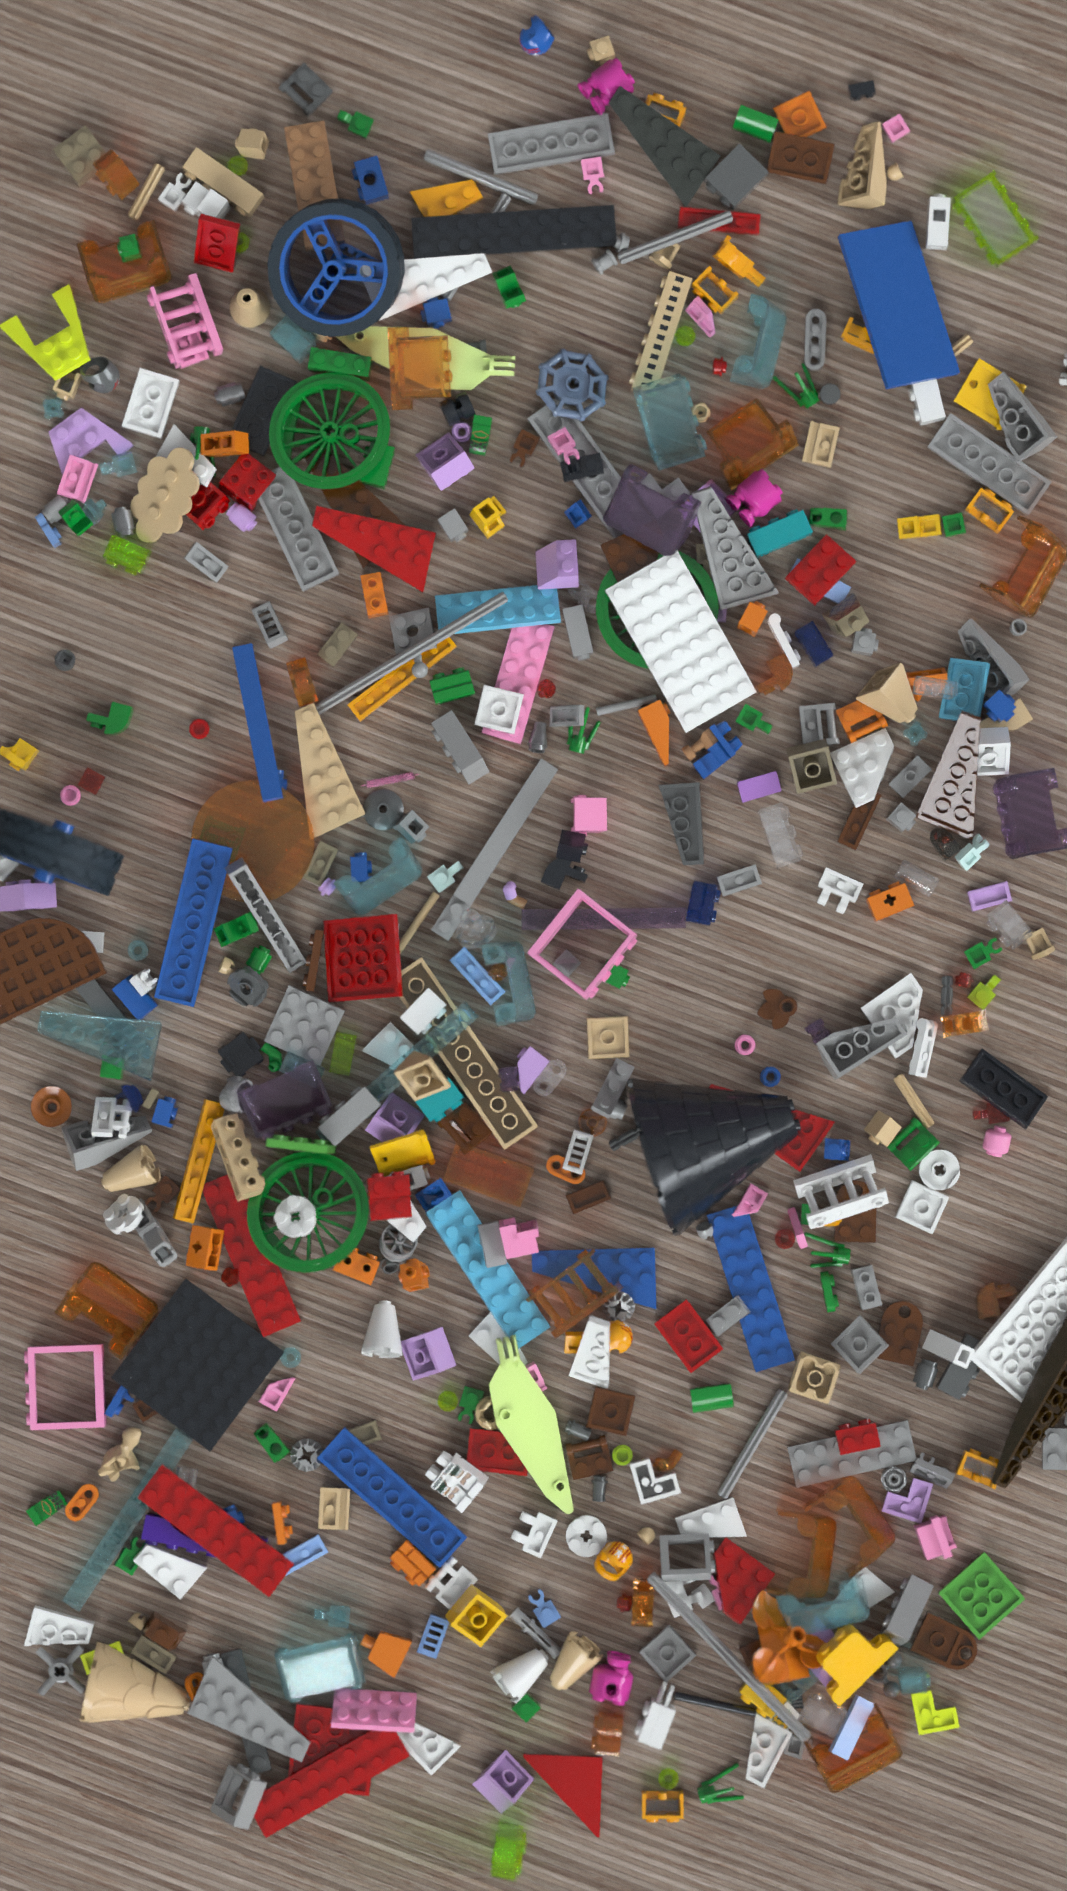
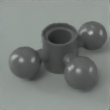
M894 1652L879 1667L884 1671V1676L881 1679H876L873 1675L870 1676L873 1682L883 1684V1692L889 1698L896 1697L900 1691L899 1685L896 1682L887 1679V1670L898 1668L902 1664V1657L897 1652Z

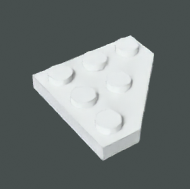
M886 728L830 753L831 759L855 808L875 799L879 784L893 753L894 744Z
M911 973L860 1008L871 1024L897 1018L907 1035L888 1047L895 1059L912 1048L923 989Z

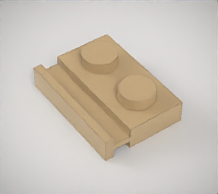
M811 421L802 462L831 468L840 427Z
M320 1487L318 1529L348 1530L351 1488Z

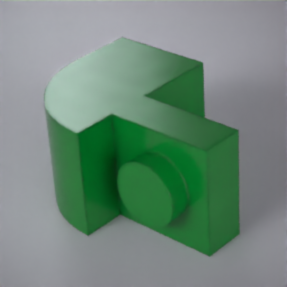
M511 266L492 273L505 308H516L526 301Z
M112 702L108 717L88 713L86 721L91 723V727L102 729L105 726V735H118L129 726L134 708Z
M248 912L234 920L221 924L214 928V931L222 948L256 933L259 929L257 920L251 912Z

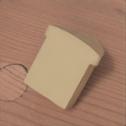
M676 243L651 253L649 258L661 267L670 269L672 267L671 263L681 246Z
M1043 928L1024 937L1033 954L1031 956L1033 960L1045 957L1055 950L1054 945L1050 943Z

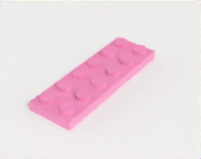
M545 624L511 629L495 688L524 694L515 733L510 734L483 727L482 734L521 745L555 626Z

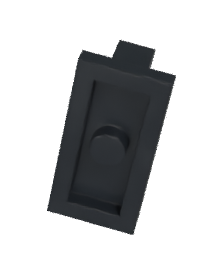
M600 453L583 456L578 460L576 458L570 459L569 465L565 461L560 462L564 483L604 474Z

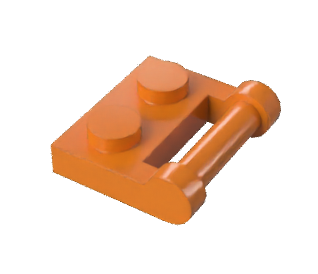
M858 700L835 711L850 743L856 742L858 738L879 728L888 727L882 713ZM871 716H876L877 721L854 732L851 730V726Z

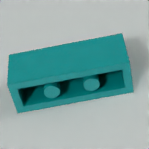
M797 509L786 513L787 517L781 520L779 517L768 521V525L761 528L758 525L749 529L750 533L747 534L746 538L756 558H760L812 535L813 531L804 510L799 512Z

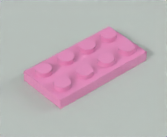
M335 1688L331 1728L414 1733L417 1693Z

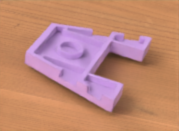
M82 408L48 432L62 476L70 455L83 458L104 441L110 444L118 457L133 447L130 441Z

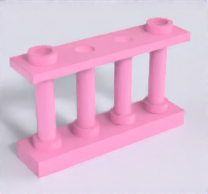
M196 273L188 275V282L184 286L156 294L153 286L150 287L149 295H147L150 307L154 306L169 348V352H167L168 359L171 364L174 363L175 368H180L181 358L206 350L212 351L214 356L221 355L223 352L220 338ZM186 293L192 294L194 301L191 305L163 313L159 302ZM193 312L199 313L201 318L199 323L172 332L169 331L167 320ZM199 331L206 332L208 338L206 342L179 351L176 350L173 342L174 339Z

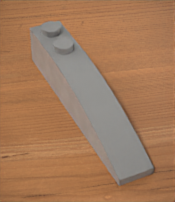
M241 857L226 866L227 874L289 973L306 963L305 958L243 858Z

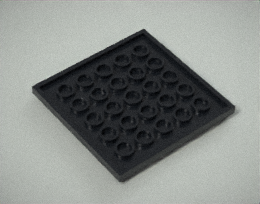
M185 1279L111 1378L211 1452L284 1354V1351L189 1280Z

